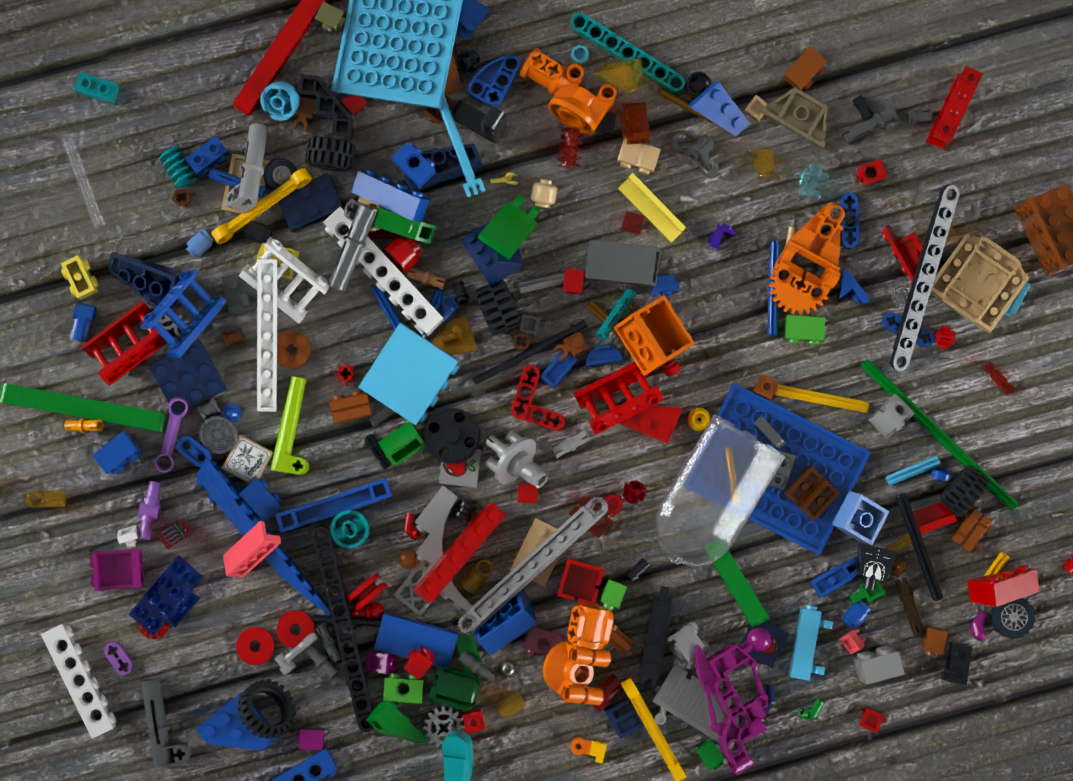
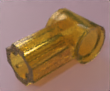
M66 490L31 491L26 496V502L31 508L66 507ZM34 494H38L41 498L38 505L32 502Z
M489 558L479 560L460 582V585L473 594L494 570L492 560ZM487 562L490 565V571L482 572L480 564Z

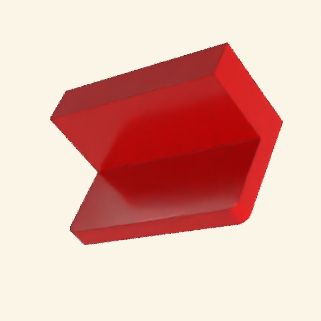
M941 502L913 511L920 534L957 522L955 514H952Z

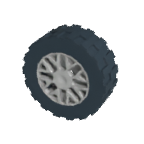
M1020 598L998 607L994 606L991 609L990 619L992 620V626L1002 636L1013 639L1021 638L1034 627L1033 624L1036 620L1035 611H1033V606L1026 599Z

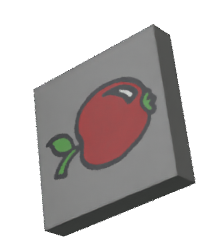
M444 449L442 451V458H447L450 455L449 450ZM478 449L470 459L460 464L441 463L439 483L477 488L481 450Z

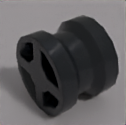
M459 500V507L453 514L470 522L472 512H475L477 508Z

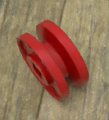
M377 572L359 585L346 598L349 602L356 598L359 599L355 606L357 612L375 599L388 586L386 582L378 586L375 584L380 577Z

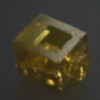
M773 149L754 150L752 156H756V159H753V169L757 170L758 178H769V175L774 173Z

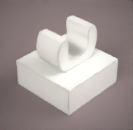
M137 525L118 530L119 544L126 542L128 550L136 547L135 539L138 538L139 534Z

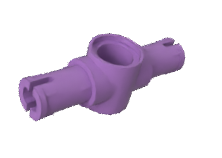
M150 481L147 498H144V501L140 503L138 517L142 521L139 534L140 539L150 540L153 524L159 520L161 504L159 503L158 496L161 483Z

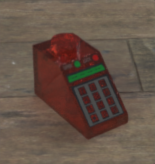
M177 520L156 533V535L168 550L174 549L192 536L189 532L192 529L186 521Z

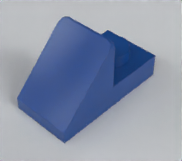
M847 269L843 271L840 278L838 299L851 291L852 294L850 296L856 304L860 303L863 305L869 301L870 298Z

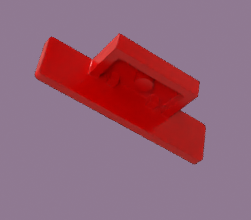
M887 225L882 228L883 238L892 246V253L896 259L900 260L903 273L906 276L908 275L913 282L923 245L916 232L898 240L891 226Z

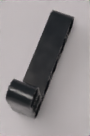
M458 100L451 113L454 121L495 144L499 142L507 128L506 114L494 106H490L485 114L469 104Z

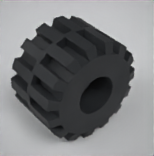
M503 279L491 287L488 284L475 290V296L485 321L494 336L521 325V319L517 311L518 306Z

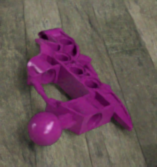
M762 627L752 629L748 633L747 641L739 646L729 644L708 658L705 657L700 646L695 645V666L702 691L706 692L711 720L710 729L718 734L720 748L728 761L730 769L736 776L754 765L742 742L767 731L761 719L766 716L764 708L768 706V696L764 693L761 680H759L756 671L758 663L748 654L753 650L756 652L764 651L770 646L771 635ZM741 664L752 668L758 690V695L755 696V699L748 701L744 705L727 676V673ZM722 681L723 688L719 691L718 684ZM710 694H713L725 717L722 723H717ZM731 698L732 705L727 707V701ZM738 715L741 716V721L739 724L736 723V718ZM731 742H734V748L730 751L729 745Z

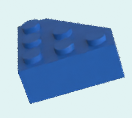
M242 693L196 728L207 744L260 751L280 737L277 736L270 739L265 737L259 738V734L256 736L252 734V729L250 731L246 729L248 725L247 723L242 724L241 721L244 718H239L238 714L241 711L237 710L239 705L238 699ZM252 701L253 710L257 717L264 723L271 725Z

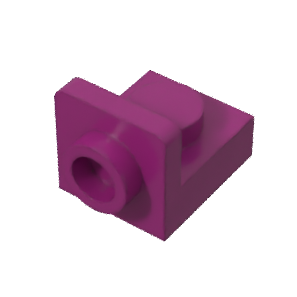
M367 652L366 671L383 674L395 673L398 665L397 655Z

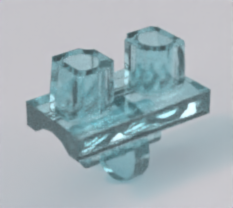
M811 164L809 169L804 168L803 173H796L795 176L800 179L798 186L801 187L798 196L802 198H820L822 190L817 188L816 184L818 181L825 183L829 177V173L823 169V165Z

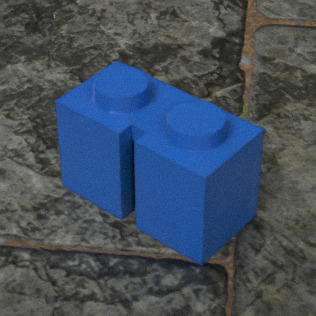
M255 475L238 490V493L265 522L282 507L280 503L281 498L275 492L271 493L267 489L269 485L262 477L258 479Z

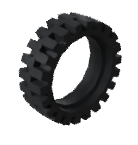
M270 679L256 681L246 688L238 699L239 705L237 706V710L241 711L238 714L239 718H244L241 721L242 724L247 723L248 725L246 729L248 731L252 729L253 735L259 734V738L265 737L266 739L275 738L284 733L292 725L296 715V711H293L296 706L291 704L294 699L293 697H288L290 692L288 690L284 692L283 689L285 687L283 685L278 687L279 682H272ZM256 693L267 694L277 702L281 711V721L278 725L266 724L257 717L252 705V699Z

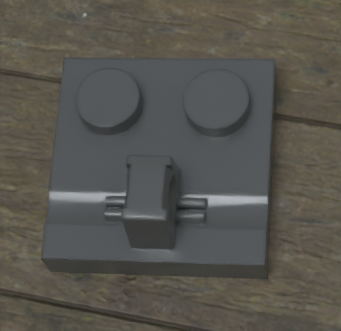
M240 273L221 277L230 315L257 309V290L239 277Z

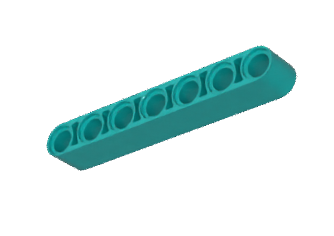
M577 13L572 17L571 29L576 34L673 94L681 93L685 85V79L682 75L585 14ZM581 19L585 24L583 27H576L574 22ZM596 29L600 31L601 35L599 37H592L590 32ZM608 40H615L617 45L611 48L607 46L606 42ZM624 50H631L633 56L626 58L622 52ZM646 60L649 66L642 68L639 66V61ZM662 70L665 76L658 78L655 76V71ZM678 80L681 83V87L673 88L671 82Z

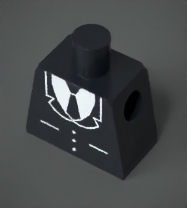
M858 543L857 575L865 577L863 588L875 590L877 580H887L897 556L896 551Z

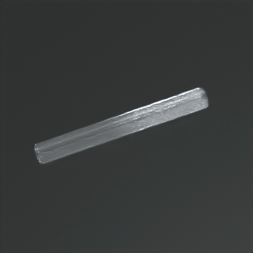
M71 138L63 141V145L92 223L96 229L101 228L105 224L75 143Z

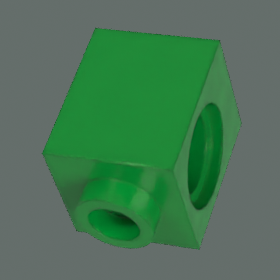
M708 739L695 749L709 770H717L724 764L722 761L725 758L711 739Z

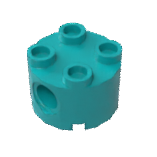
M342 511L334 517L331 523V536L336 544L343 548L359 547L366 542L370 535L369 521L359 511Z

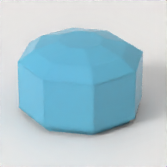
M577 45L572 48L570 57L574 63L582 65L588 61L589 51L586 46Z

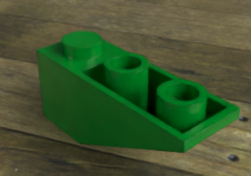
M380 207L377 209V214L372 226L429 244L432 242L437 227L425 219L423 221H412Z
M391 701L380 702L366 719L379 733L416 744L428 741L424 733L419 728L414 727L410 723L411 720L406 715L401 714L397 710L398 707Z

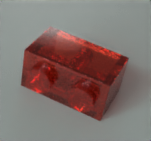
M646 102L623 104V112H619L620 124L624 123V126H621L622 137H626L627 145L650 143Z

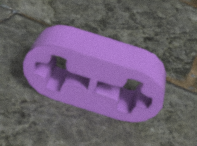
M118 642L108 643L104 648V654L116 672L120 675L131 673L134 663L122 645ZM110 646L118 648L116 651L119 656L118 658L115 654L109 653L111 650ZM119 659H121L123 663L128 662V671H126L125 669H120L122 664L119 661Z

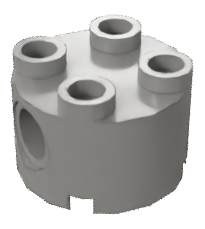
M894 394L868 420L888 439L895 432L894 429L898 431L905 425L904 419L907 421L915 413L899 396Z
M682 625L676 633L666 639V643L670 642L668 648L681 664L686 663L687 669L695 666V645L700 646L705 656L708 655V650L710 649L708 643L705 640L701 641L697 636L698 631L693 625Z

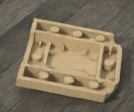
M966 234L935 276L931 294L981 330L991 333L1029 277L1021 267L1022 264L1019 259L987 237H974Z

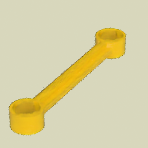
M306 168L297 170L291 175L290 180L257 202L256 206L249 211L240 214L229 223L215 228L212 236L218 244L227 242L237 230L295 189L303 188L312 180L311 175Z
M631 677L621 683L623 689L675 781L685 779L687 776Z

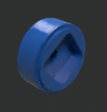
M227 404L222 409V416L229 420L231 419L234 423L241 418V409L235 404Z
M936 467L933 468L931 476L936 478L937 481L943 482L950 480L952 473L947 469Z

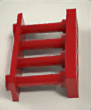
M965 66L962 74H957L925 141L926 143L941 150L944 149L946 143H951L983 73Z
M143 301L81 347L91 358L94 356L103 367L97 373L109 386L167 343L153 327L152 329H147L149 334L141 340L132 329L140 321L143 323L144 317L152 312ZM124 333L128 335L134 344L125 352L117 341ZM110 344L118 355L111 363L107 361L101 352Z
M635 362L573 393L580 409L587 407L593 417L589 423L595 435L664 400L659 387H650L645 378L649 374L644 376ZM638 381L644 393L634 398L628 385ZM621 389L627 402L617 406L611 394ZM604 398L610 410L600 415L594 403Z

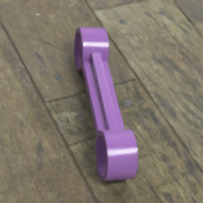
M174 397L169 402L170 418L162 450L157 454L154 463L156 469L163 473L169 472L174 466L172 454L181 418L188 410V403L183 397ZM182 401L185 404V411L179 414L175 413L171 408L172 403ZM161 456L169 457L171 465L167 468H161L157 464L158 458Z

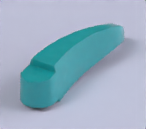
M462 730L451 731L442 743L443 781H470L474 759L472 739Z

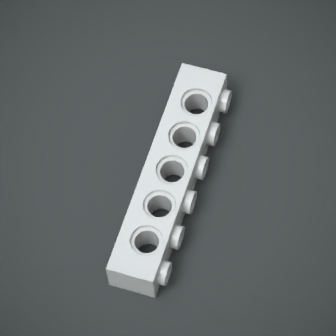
M64 623L41 634L91 738L93 739L115 728L116 718L112 712L109 713L106 707L108 702L105 696L101 695L98 690L99 683L95 677L92 678L89 672L91 667L88 661L83 660L81 656L83 652L80 645L75 643L72 637L74 636L72 628ZM61 640H65L68 644L65 651L59 647ZM70 657L76 660V666L74 668L68 665V659ZM78 675L84 677L85 682L83 685L77 683L76 677ZM86 692H90L93 695L92 702L85 700ZM95 709L102 713L100 720L95 719L93 716Z

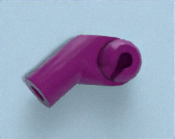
M980 611L970 625L972 636L978 641H983L986 638L983 623L988 616Z

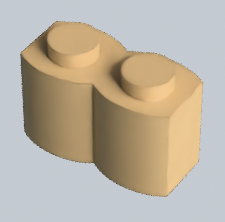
M624 138L617 162L623 168L631 169V167L639 169L638 172L649 175L650 172L654 173L661 149Z

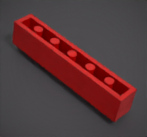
M493 502L487 503L413 591L426 603L433 602L503 520L506 514Z

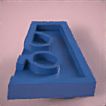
M715 81L688 105L734 136H737L750 124L718 81Z

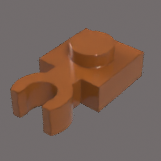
M299 96V107L294 114L298 118L293 122V128L296 129L299 123H303V131L306 132L308 129L306 121L307 119L313 120L316 100Z
M579 331L565 338L562 341L564 345H557L553 352L560 350L563 355L559 356L558 360L562 361L568 354L573 358L588 350L589 346Z

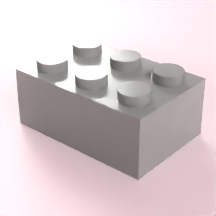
M881 646L875 648L876 652L862 651L857 653V657H853L858 680L865 684L905 675L899 651L893 648Z

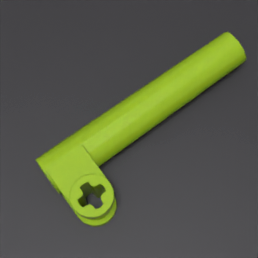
M291 377L270 470L304 475L309 470V463L306 459L291 456L306 379ZM300 463L303 465V469L300 468L298 471L295 465Z

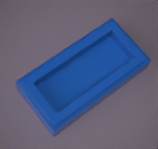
M560 351L541 374L540 378L555 389L579 359L576 357L572 358L568 354L564 360L559 361V356L563 355Z

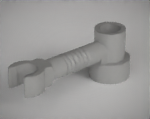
M314 632L303 639L289 653L285 655L282 652L274 659L280 666V671L284 676L297 667L292 661L293 658L318 639Z

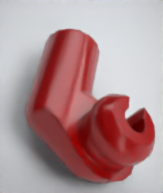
M406 513L404 531L411 539H420L422 532L415 528V514Z

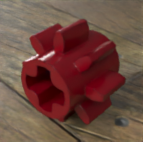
M633 480L630 484H624L622 496L625 497L628 503L637 504L639 500L644 501L646 488H644L641 482Z

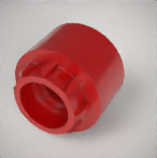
M398 236L383 249L385 256L402 274H405L419 262V257L422 253L416 242L405 236L402 238Z

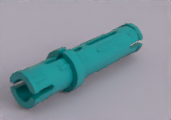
M627 288L620 300L615 302V307L596 332L600 339L606 340L623 314L628 312L629 305L637 296L633 290Z

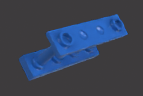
M197 270L184 271L179 277L180 280L153 312L144 317V322L140 326L142 329H152L153 327L164 338L170 347L166 352L170 358H180L227 302L223 297H210L194 280L199 273ZM188 285L205 302L206 306L201 311H198L182 294ZM176 299L194 316V320L190 325H187L170 308ZM164 313L182 330V334L178 339H174L158 322Z

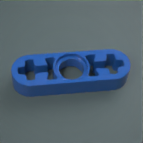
M846 193L840 199V206L847 211L848 204L844 203V201L848 197L854 201L850 206V211L855 210V213L847 212L844 218L852 216L855 223L853 226H847L843 218L841 222L843 226V231L841 230V244L846 249H852L859 243L858 198L853 193ZM844 229H855V232H851V238H855V241L852 242L851 245H849V243L845 241V239L848 238L849 235L848 231L844 232Z
M888 313L883 317L882 325L886 330L897 335L898 331L896 329L898 326L894 324L888 326L889 322L886 319L894 317V322L900 324L902 316L896 313ZM920 326L918 334L921 336L927 334L930 342L923 344V339L917 337L915 344L922 348L930 347L934 343V335L931 331Z

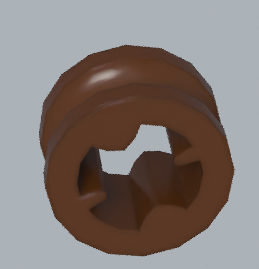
M178 189L173 194V200L178 206L185 207L191 202V194L185 189ZM186 193L187 196H185V198L187 200L185 202H178V199H180L178 195H184Z
M519 333L514 337L513 345L517 350H526L530 345V338L525 333ZM525 337L527 339L525 341L527 343L526 346H518L516 344L518 342L517 338L523 339Z

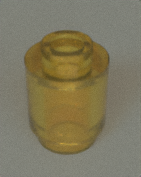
M518 692L498 702L499 707L496 709L502 718L506 716L509 719L521 712L526 704Z

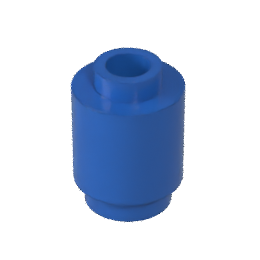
M860 600L843 614L844 619L842 621L849 628L854 627L856 629L869 617L868 614L871 610Z

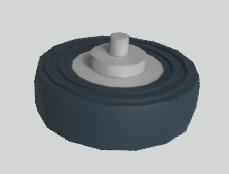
M273 159L264 169V182L269 189L274 191L290 180L291 175L297 169L287 159Z

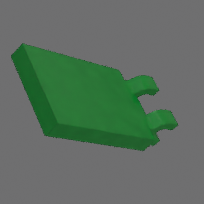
M520 194L512 204L506 201L478 236V239L508 260H510L538 223L534 220L541 210L536 205L528 214L520 209L521 204L525 200V197Z

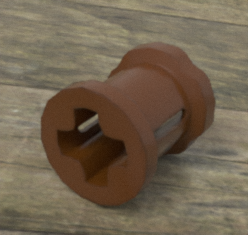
M241 327L233 332H222L227 349L239 343L246 344Z

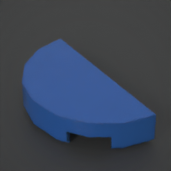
M599 345L589 352L586 359V367L624 361V359L615 347Z

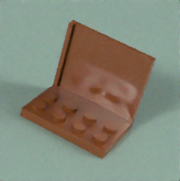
M1067 183L1037 197L1028 198L1014 207L1046 276L1073 264V195Z

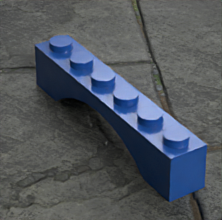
M387 478L325 499L277 513L275 516L280 531L283 533L335 516L342 511L353 510L393 497Z

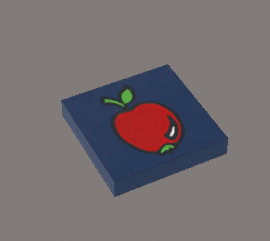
M765 621L757 627H762L770 633L772 639L770 646L764 651L756 652L753 650L748 654L757 661L772 668L789 633ZM749 626L740 644L747 641L748 633L752 630L751 626Z

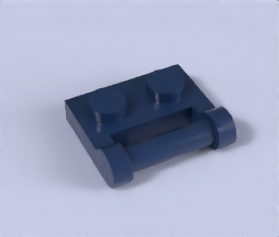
M629 697L610 707L606 706L604 708L620 739L644 726L635 708L615 719L613 713L631 704Z

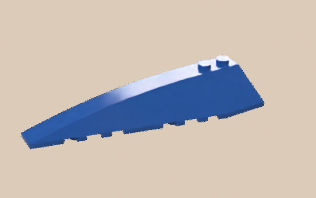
M206 461L195 475L197 477L196 483L202 490L206 489L208 491L209 500L214 505L218 504L233 525L244 536L262 520L239 495L238 489L216 461ZM265 525L266 534L273 535ZM279 544L264 560L304 597L328 616L331 615L329 606L281 544Z

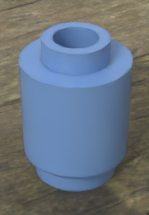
M204 229L196 233L186 243L188 245L186 250L193 257L196 255L200 257L212 246L214 239Z

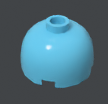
M277 81L264 89L261 93L260 103L263 110L271 114L270 117L272 119L283 121L295 114L299 107L300 97L293 85L284 81Z

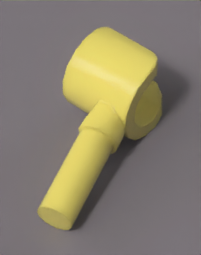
M509 172L505 177L490 179L491 184L506 182L511 185H517V181L511 180L513 176L518 175Z

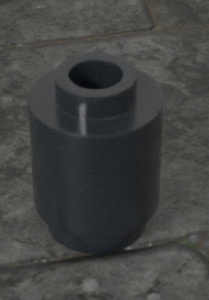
M250 221L244 226L243 234H245V239L262 244V242L266 243L269 237H271L273 229H270L267 225Z

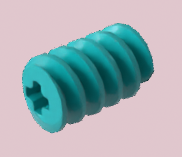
M179 145L167 149L159 158L160 162H164L163 167L168 169L167 174L172 175L170 180L175 182L174 187L176 189L187 187L197 180V178L191 179L194 171L187 172L191 166H184V163L187 161L186 158L180 159L183 151L176 152L180 147Z

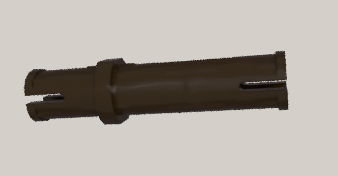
M907 577L901 578L904 587H902L900 579L895 580L900 594L899 599L903 603L913 636L918 635L916 626L920 634L925 633L914 602V595L911 593L907 582Z

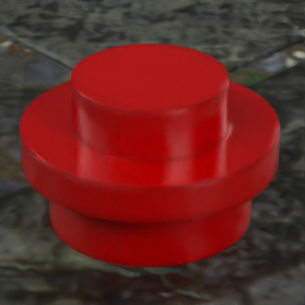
M674 360L664 364L662 372L667 377L673 376L680 372V363L674 362Z

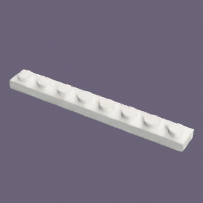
M277 258L257 259V411H277Z

